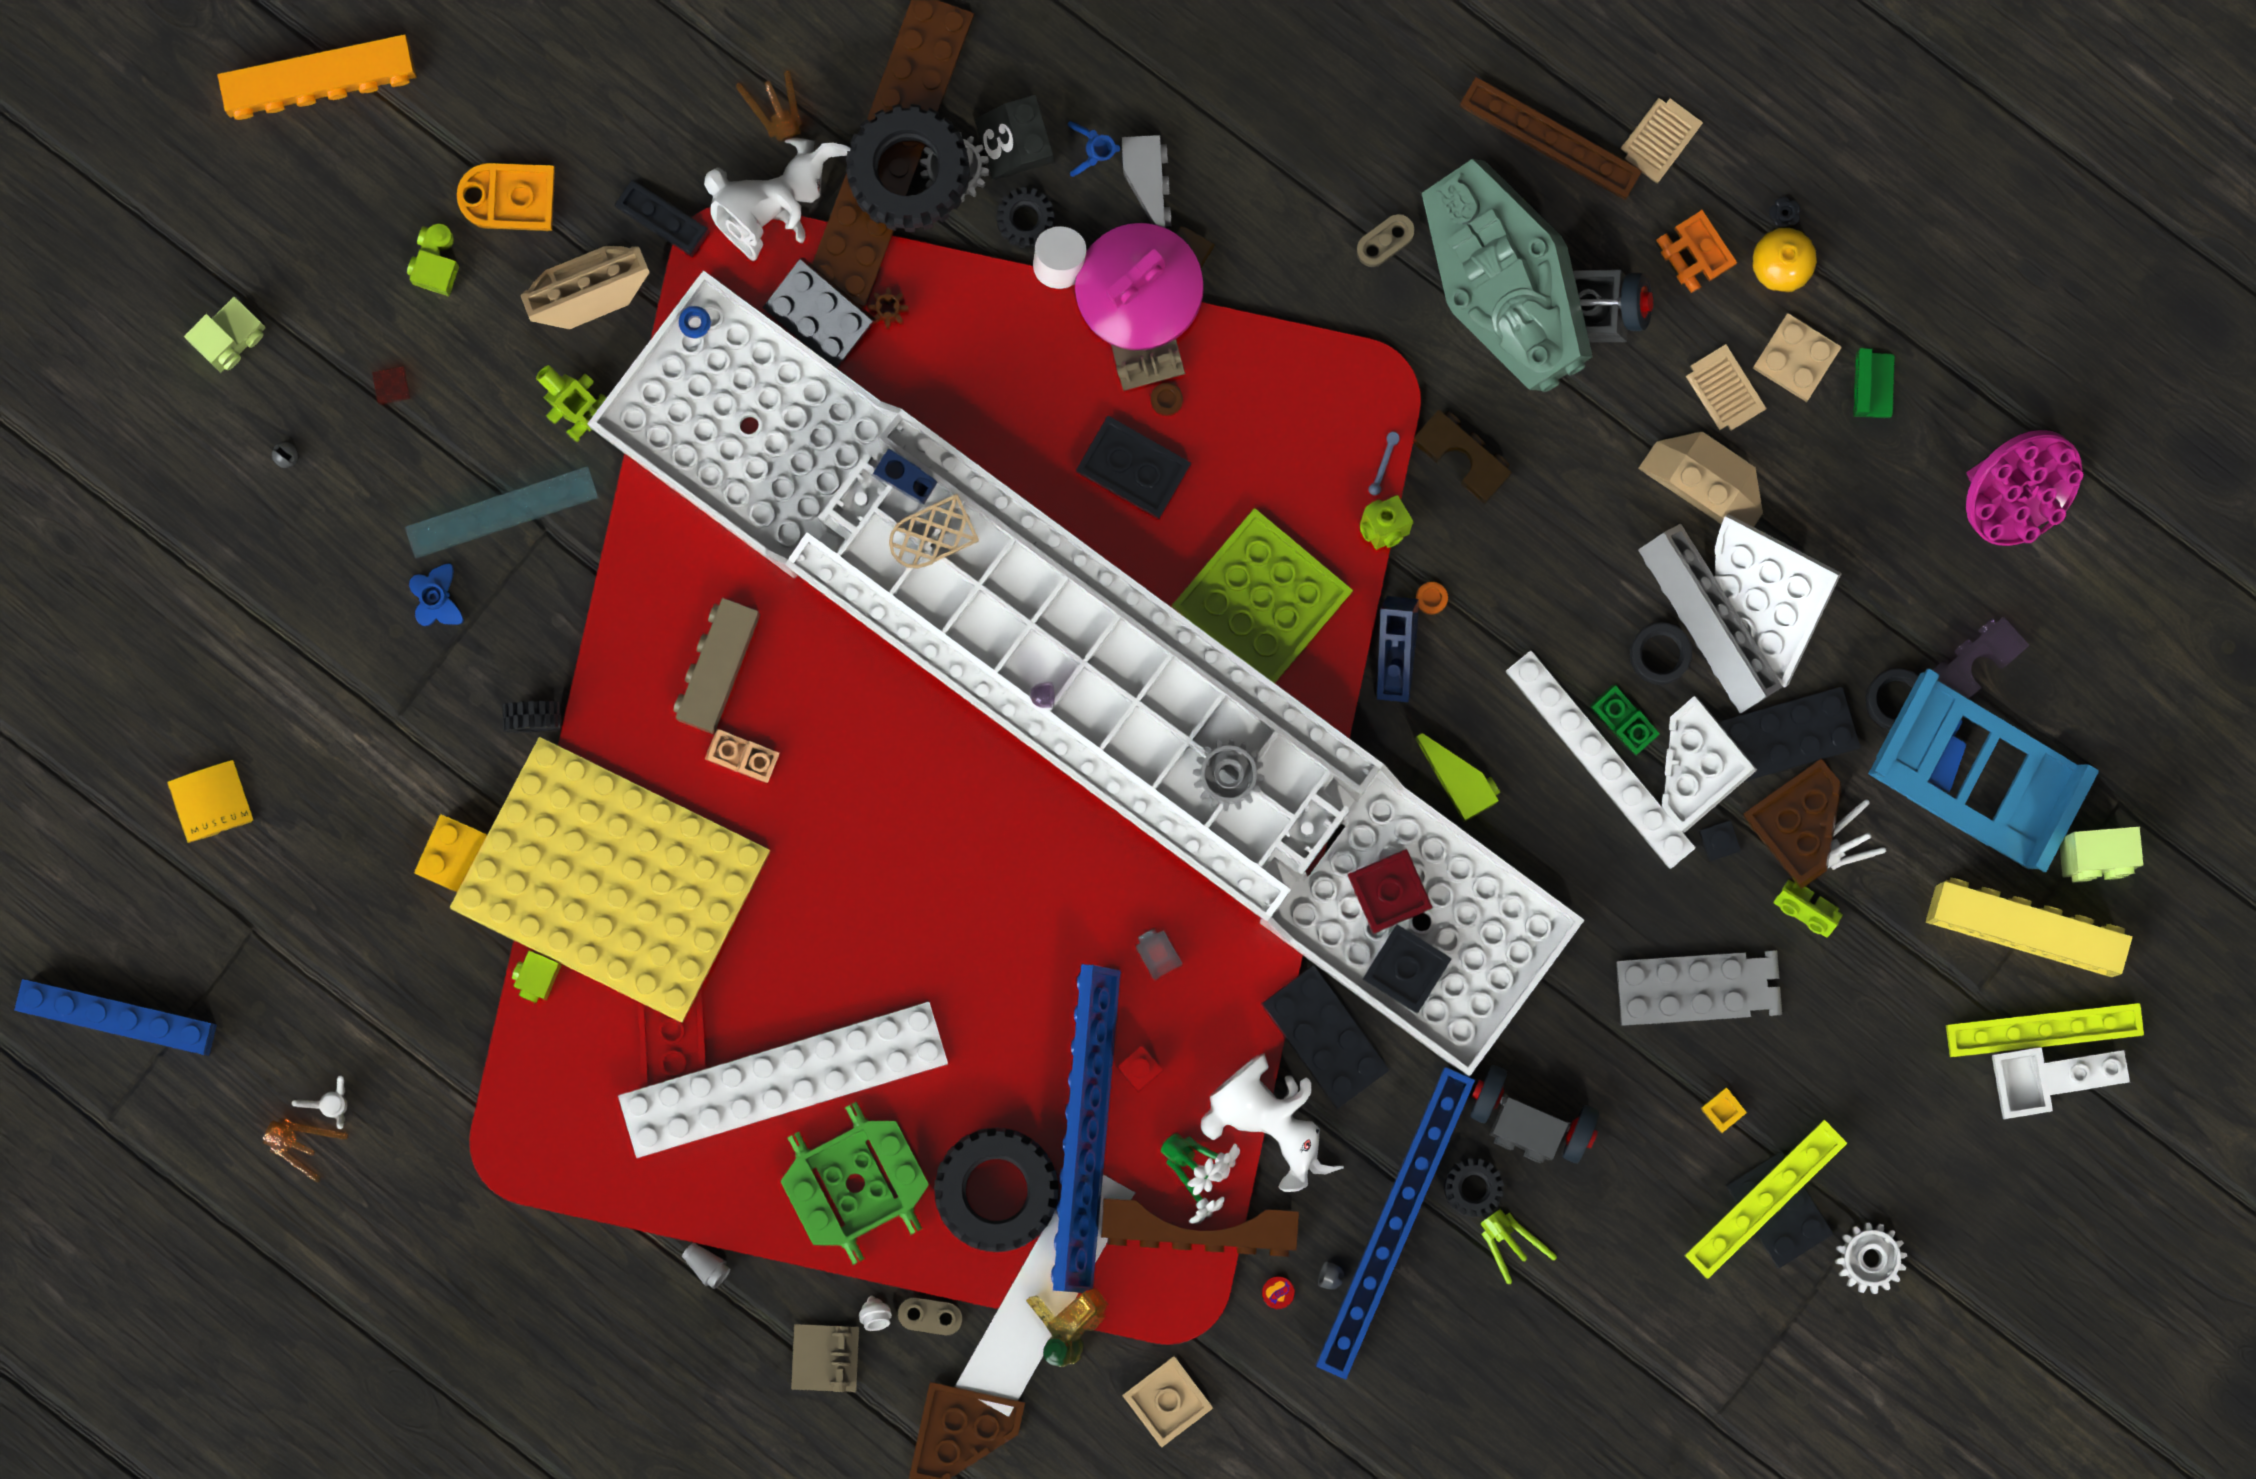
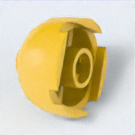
M1777 228L1765 234L1757 243L1753 254V270L1758 280L1768 289L1793 292L1803 287L1813 276L1817 264L1816 250L1811 240L1803 232L1793 228Z

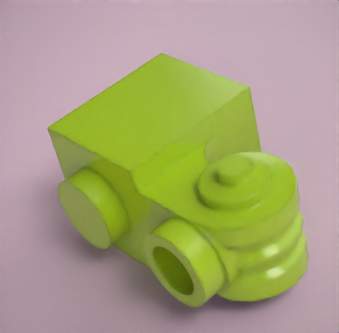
M435 224L429 228L424 226L421 228L417 244L421 245V249H419L417 257L412 256L407 274L411 275L409 280L413 285L450 296L459 265L456 261L441 257L440 251L448 250L454 241L453 234L447 226Z

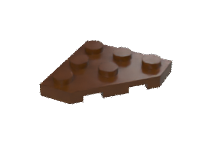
M1822 758L1743 813L1748 824L1801 889L1828 869L1842 788L1841 782Z
M930 1382L909 1478L950 1479L1019 1434L1025 1402ZM980 1400L1014 1408L1008 1417Z

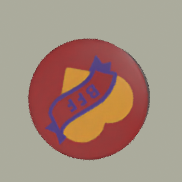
M1284 1277L1270 1278L1262 1288L1263 1300L1271 1308L1283 1309L1293 1301L1294 1287Z

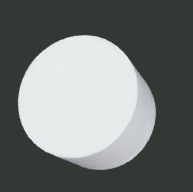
M1052 227L1042 232L1035 244L1033 270L1038 280L1044 285L1056 289L1068 288L1074 285L1076 276L1085 262L1086 244L1084 239L1078 232L1068 227Z

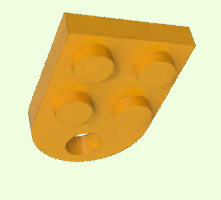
M495 163L477 165L467 171L459 182L457 188L458 206L469 222L481 228L552 231L555 167L550 165ZM477 187L482 191L480 201L474 204L466 202L464 198L465 192L469 188Z

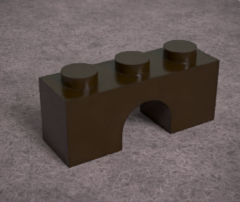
M1438 410L1414 437L1413 444L1435 463L1451 451H1459L1465 454L1470 461L1471 469L1462 480L1461 485L1485 505L1512 473L1508 469L1510 464L1498 453L1492 456L1483 447L1486 443L1473 432L1468 435L1459 427L1462 423L1456 416L1449 411L1444 414Z

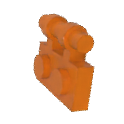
M1703 210L1675 227V231L1681 238L1673 243L1667 233L1656 240L1663 250L1660 253L1666 261L1669 260L1678 273L1677 279L1681 285H1686L1690 293L1702 287L1695 277L1697 274L1703 272L1710 282L1737 264V261ZM1685 248L1689 250L1696 261L1690 267H1688L1679 253Z

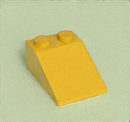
M440 814L414 873L438 885L458 892L487 834Z

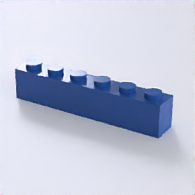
M24 979L21 981L14 1011L206 1056L210 1055L217 1027L216 1024Z

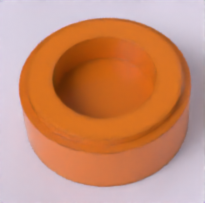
M1427 582L1420 586L1415 599H1419L1418 608L1423 613L1434 615L1440 613L1446 607L1448 593L1440 583Z

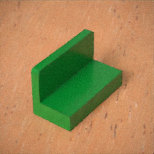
M1859 348L1856 352L1854 417L1890 418L1892 416L1895 359L1893 354L1872 353V349Z

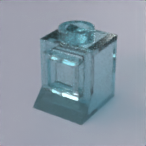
M1154 928L1138 937L1140 944L1136 945L1135 948L1154 981L1169 971L1183 965L1164 930L1157 933Z

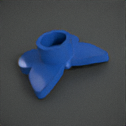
M444 564L433 569L428 577L418 574L410 579L409 587L411 592L420 601L415 611V618L419 624L430 626L436 619L440 623L447 625H459L464 622L459 608L448 598L450 594L447 591L451 585L454 573L452 564Z

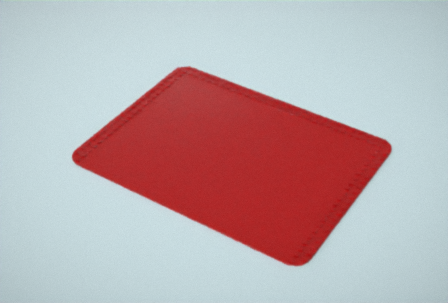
M711 207L694 215L692 218L707 227L710 233L693 258L672 245L650 340L704 270L803 343L762 307L799 259L804 257L811 264L813 263L828 222L801 216L800 222L805 229V240L803 243H800L796 240V232L793 229H785L786 223L782 220L772 219L762 227L764 234L760 239L763 242V247L757 259L752 261L716 226L711 216ZM892 236L865 310L875 317L877 311L872 312L868 310V305H876L873 293L876 292L881 296L886 294L887 287H890L891 294L895 297L899 293L903 294L904 297L899 304L908 306V311L901 312L900 314L903 324L894 321L891 322L890 329H887L885 322L882 320L876 324L873 323L837 369L880 401L903 409L1171 608L1173 603L1254 508L1257 509L1353 590L1345 602L1275 683L1350 739L1390 548L1386 546L1376 550L1371 541L1367 542L1360 531V523L1365 508L1372 502L1377 500L1384 502L1396 495L1401 500L1421 407V395L1417 378L1404 357L1387 344L1370 338L1202 302L1192 324L1182 335L1176 338L1185 374L1123 391L1112 346L1097 336L1084 320L1078 307L1075 284L1063 289L1051 288L1038 280L1031 265ZM883 303L882 314L887 311L893 314L895 312L893 307L895 303L891 305ZM1162 383L1174 384L1182 392V407L1172 416L1159 415L1151 405V394ZM1107 416L1112 417L1191 462V466L1160 519L1153 517L1076 473L1077 467ZM747 417L741 422V431L745 434H753L757 431L759 423L755 418ZM1390 432H1396L1399 435V442L1394 445L1380 483L1381 492L1376 496L1372 495L1369 492V486L1375 481L1388 445L1387 435ZM624 453L558 746L770 850L768 858L702 984L706 1069L926 1002H930L948 1064L636 1158L618 1096L642 1089L637 1001L561 964L547 1000L538 998L537 1003L520 997L519 993L521 990L514 987L516 980L512 979L517 963L519 961L524 963L528 951L550 960L553 959L517 941H513L470 1130V1154L474 1167L482 1181L498 1196L519 1205L999 1309L1040 1235L1025 1246L1005 1252L984 1251L962 1242L945 1226L937 1209L934 1190L937 1170L947 1151L964 1136L985 1128L997 1127L1016 1130L1037 1142L1049 1156L1058 1179V1202L1061 1200L1062 1185L1060 1183V1172L1064 1167L1065 1156L1062 1144L1067 1133L1068 1122L1065 1110L1070 1099L1068 1077L1073 1065L1071 1043L1075 1037L1076 1022L1074 1020V1010L1078 1005L1079 997L1077 977L1081 972V964L1121 971L1103 1175L1135 1192L1131 1200L1140 1203L1148 1212L1164 1222L1180 1228L1196 1231H1218L1246 1222L1265 1133L1242 1131L1231 1125H1226L1223 1128L1222 1135L1212 1140L1203 1134L1201 1119L1211 1108L1210 1095L1257 1055L1260 1056L1264 1053L1269 1066L1261 1075L1260 1081L1272 1093L1274 1092L1285 1037L1264 1010L1261 1003L1299 976L1303 955L1261 925L1260 921L1262 918L798 575L795 579ZM722 598L759 611L760 617L717 729L780 753L768 783L706 760L705 757L714 734L679 722L676 719L678 713L673 711L679 694L685 695L689 683L685 681L691 663L696 665L701 653L696 651L703 633L708 635L712 623L708 621L712 607L715 603L720 605ZM1327 843L1305 871L1307 878L1325 855ZM1140 1046H1143L1163 1069V1072L1141 1091L1137 1092L1117 1066ZM858 1102L865 1119L868 1118L869 1121H896L929 1186L914 1207V1213L923 1229L917 1231L911 1220L910 1222L916 1232L910 1235L903 1218H900V1216L856 1238V1243L865 1259L859 1261L853 1250L858 1263L852 1265L845 1248H842V1246L812 1244L780 1181L796 1159V1153L787 1138L793 1135L799 1146L794 1134L800 1132L807 1148H810L811 1151L854 1129V1124L845 1107L850 1105L857 1116L852 1104ZM1175 1133L1180 1134L1184 1139L1190 1136L1197 1143L1218 1154L1220 1152L1224 1154L1229 1153L1234 1143L1240 1148V1153L1235 1159V1166L1230 1167L1229 1176L1221 1182L1211 1181L1212 1190L1210 1192L1203 1189L1199 1193L1203 1199L1207 1198L1209 1203L1212 1200L1217 1201L1221 1197L1225 1198L1223 1207L1218 1211H1214L1212 1217H1205L1199 1224L1189 1222L1191 1218L1197 1215L1196 1212L1199 1210L1196 1207V1200L1176 1172L1166 1163L1168 1158L1161 1153L1164 1142ZM866 1141L865 1143L868 1146L894 1199L898 1198V1195L890 1179L888 1178L870 1141ZM1193 1149L1195 1156L1192 1160L1199 1166H1204L1210 1157ZM1002 1159L988 1160L979 1164L971 1172L966 1184L967 1200L971 1208L979 1216L992 1221L1005 1220L1014 1216L1023 1207L1027 1197V1182L1022 1171L1013 1163ZM1180 1165L1190 1180L1196 1177L1194 1170L1188 1165L1184 1167ZM816 1168L812 1169V1172L814 1173L840 1226H845V1223L835 1203L833 1202L819 1172ZM859 1174L850 1175L846 1181L848 1190L852 1193H858L863 1190L865 1186L864 1178ZM1127 1240V1246L1107 1245L1106 1243L1095 1263L1093 1294L1078 1293L1062 1323L1156 1344L1170 1345L1192 1340L1210 1329L1219 1319L1227 1305L1239 1255L1237 1247L1224 1246V1252L1205 1251V1245L1192 1244V1250L1172 1249V1242H1159V1248L1140 1247V1240Z

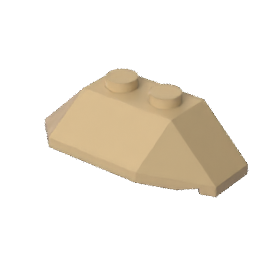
M603 246L545 270L532 283L529 290H525L520 296L530 321L572 329L628 306L649 274V270L639 247Z
M1704 432L1657 441L1638 468L1721 525L1724 517L1729 514L1754 527L1763 514L1756 467Z

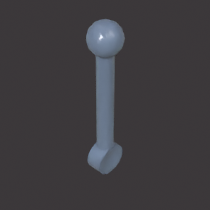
M1390 432L1387 435L1388 445L1375 481L1369 486V492L1372 495L1376 496L1381 492L1380 483L1394 445L1399 442V435L1396 432Z

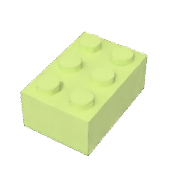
M2140 827L2080 831L2065 836L2060 845L2062 876L2072 877V883L2092 881V879L2102 877V874H2104V880L2122 879L2130 874H2135V869L2143 866Z

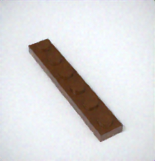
M1475 77L1459 107L1624 200L1627 199L1642 172L1640 169Z

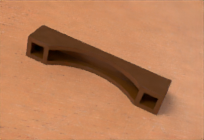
M1104 1198L1101 1238H1108L1107 1245L1127 1246V1240H1140V1247L1159 1248V1242H1172V1249L1192 1250V1244L1205 1245V1251L1224 1252V1246L1237 1247L1238 1254L1256 1255L1257 1248L1270 1249L1269 1256L1289 1257V1250L1296 1251L1299 1212L1266 1209L1253 1219L1235 1227L1218 1231H1196L1164 1222L1148 1212L1135 1200Z

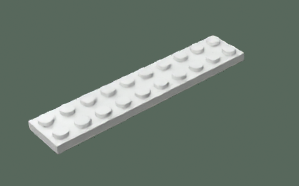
M926 1002L619 1095L618 1098L636 1158H640L948 1064L930 1002Z

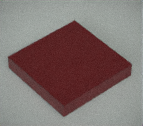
M1407 849L1347 874L1373 934L1433 909Z

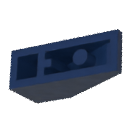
M1387 596L1381 607L1377 682L1378 700L1409 702L1418 628L1419 599Z

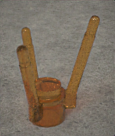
M785 71L784 76L791 115L788 110H782L769 81L765 82L766 90L776 112L775 115L771 116L772 123L742 84H736L737 90L766 127L770 138L775 136L778 142L800 134L799 126L803 124L798 114L790 71Z
M286 1119L282 1123L273 1120L264 1134L263 1144L270 1146V1152L282 1157L313 1181L320 1182L319 1176L284 1151H289L292 1147L311 1156L315 1154L313 1149L295 1141L296 1133L292 1132V1130L339 1139H347L348 1134L296 1124Z

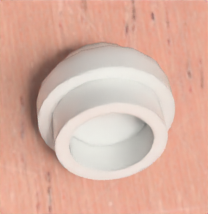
M869 1296L859 1312V1320L864 1324V1328L868 1331H877L888 1327L890 1324L889 1319L892 1316L890 1307L882 1303L880 1299Z

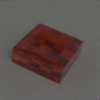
M404 366L372 372L379 405L411 399Z

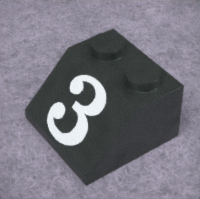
M1036 95L1005 103L975 118L985 156H988V166L992 180L1054 163L1052 149Z

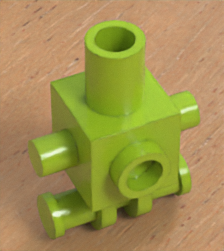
M547 365L536 376V379L548 390V393L543 398L553 407L546 417L554 424L562 417L574 423V426L570 430L568 429L566 433L573 440L579 442V438L586 430L589 432L592 430L587 423L606 400V397L600 394L596 400L587 391L594 381L585 373L577 381L566 374L561 377L550 365Z

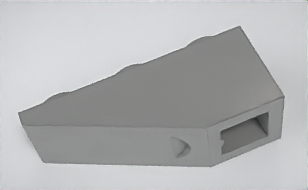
M1160 135L1122 137L1124 177L1150 222L1163 228L1171 226L1170 207H1164L1163 195H1169V176H1162V164L1168 163L1167 144L1160 143Z

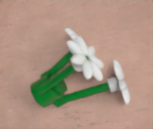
M1178 1133L1171 1135L1162 1145L1161 1153L1168 1158L1166 1163L1176 1172L1196 1200V1207L1199 1210L1196 1212L1197 1215L1191 1218L1189 1222L1199 1224L1205 1217H1212L1214 1211L1220 1210L1225 1199L1221 1197L1217 1201L1212 1200L1209 1203L1207 1198L1203 1199L1199 1193L1203 1189L1210 1192L1212 1190L1211 1181L1221 1182L1229 1176L1230 1167L1235 1166V1159L1240 1153V1148L1234 1143L1229 1153L1224 1154L1220 1152L1218 1154L1197 1143L1190 1136L1184 1139ZM1193 1149L1210 1157L1204 1166H1199L1192 1160L1195 1156ZM1180 1165L1182 1167L1188 1165L1194 1170L1196 1177L1190 1180Z

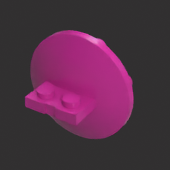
M1147 223L1123 225L1108 231L1098 238L1086 251L1085 262L1077 274L1075 282L1078 307L1091 330L1111 345L1135 351L1150 350L1164 346L1182 335L1197 316L1204 291L1201 267L1189 245L1174 232L1161 226Z
M2047 430L2027 432L2002 444L1988 458L1966 472L1971 482L1966 500V512L1969 523L1984 540L1992 544L2010 546L2024 542H2034L2053 525H2058L2065 519L2066 511L2077 495L2083 478L2082 462L2077 449L2064 436ZM2049 521L2047 525H2045L2042 529L2039 530L2038 527L2041 524Z

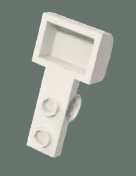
M2042 1047L1992 1055L2003 1119L2053 1111L2050 1095L2130 1082L2124 1050L2044 1063Z

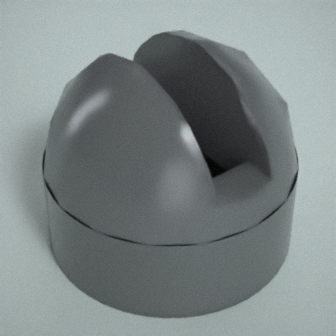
M280 442L274 446L272 459L279 467L290 468L298 461V451L293 444ZM280 448L292 456L289 461L277 453Z
M1325 1262L1319 1273L1318 1286L1333 1290L1339 1288L1343 1282L1338 1278H1343L1344 1272L1336 1264Z

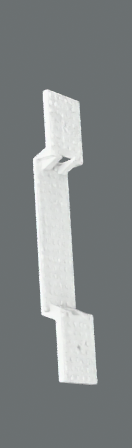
M704 270L587 423L592 430L795 579L798 575L1254 912L1262 918L1260 921L1261 925L1465 1076L1470 1077L1584 922V919L1406 789L1378 759L903 409L877 399ZM691 306L705 309L711 319V327L708 333L697 339L685 336L679 328L680 314ZM696 317L689 321L691 328H698L701 324V320ZM747 417H753L759 423L757 431L753 434H745L741 431V422ZM888 449L921 468V471L938 482L924 505L871 476ZM958 494L967 515L970 517V522L978 536L979 542L926 567L914 569L907 568L898 563L891 554L889 546L890 533L895 525L909 515H913ZM953 500L939 507L949 511ZM956 502L953 512L964 516L958 502ZM932 510L918 517L929 520ZM936 511L932 522L944 526L947 514ZM951 516L948 528L959 531L963 520ZM911 520L905 522L900 528L908 530ZM915 520L911 532L923 536L927 524ZM966 522L963 533L973 536ZM930 526L927 537L938 541L942 530ZM896 531L893 542L902 545L906 534ZM946 531L942 543L954 546L957 535ZM910 536L906 547L918 551L921 539ZM961 537L958 547L972 540ZM925 541L921 552L933 556L936 545ZM940 546L937 557L951 550ZM893 547L895 554L899 556L901 549ZM904 551L901 560L907 564H913L916 555ZM920 556L917 565L930 560ZM1230 739H1234L1235 746L1240 747L1243 742L1247 743L1245 751L1248 753L1256 750L1257 755L1254 761L1263 762V767L1258 769L1257 773L1264 775L1265 779L1263 781H1256V785L1261 788V792H1252L1250 794L1253 798L1251 804L1244 799L1241 801L1240 810L1235 807V804H1230L1228 811H1224L1222 803H1218L1213 808L1211 807L1212 799L1210 797L1203 800L1200 798L1204 789L1203 787L1195 788L1194 783L1201 779L1200 776L1193 774V770L1201 769L1202 765L1196 759L1198 756L1207 757L1204 750L1206 746L1214 750L1216 749L1217 740H1220L1223 746H1226ZM1226 766L1220 770L1219 776L1224 783L1231 784L1238 779V772L1235 768ZM1343 824L1345 828L1307 878L1305 871L1338 826ZM1405 849L1409 852L1433 909L1424 912L1431 920V925L1426 931H1418L1413 927V917L1398 923V925L1452 958L1418 1014L1362 980L1396 925L1373 934L1347 876L1349 873Z

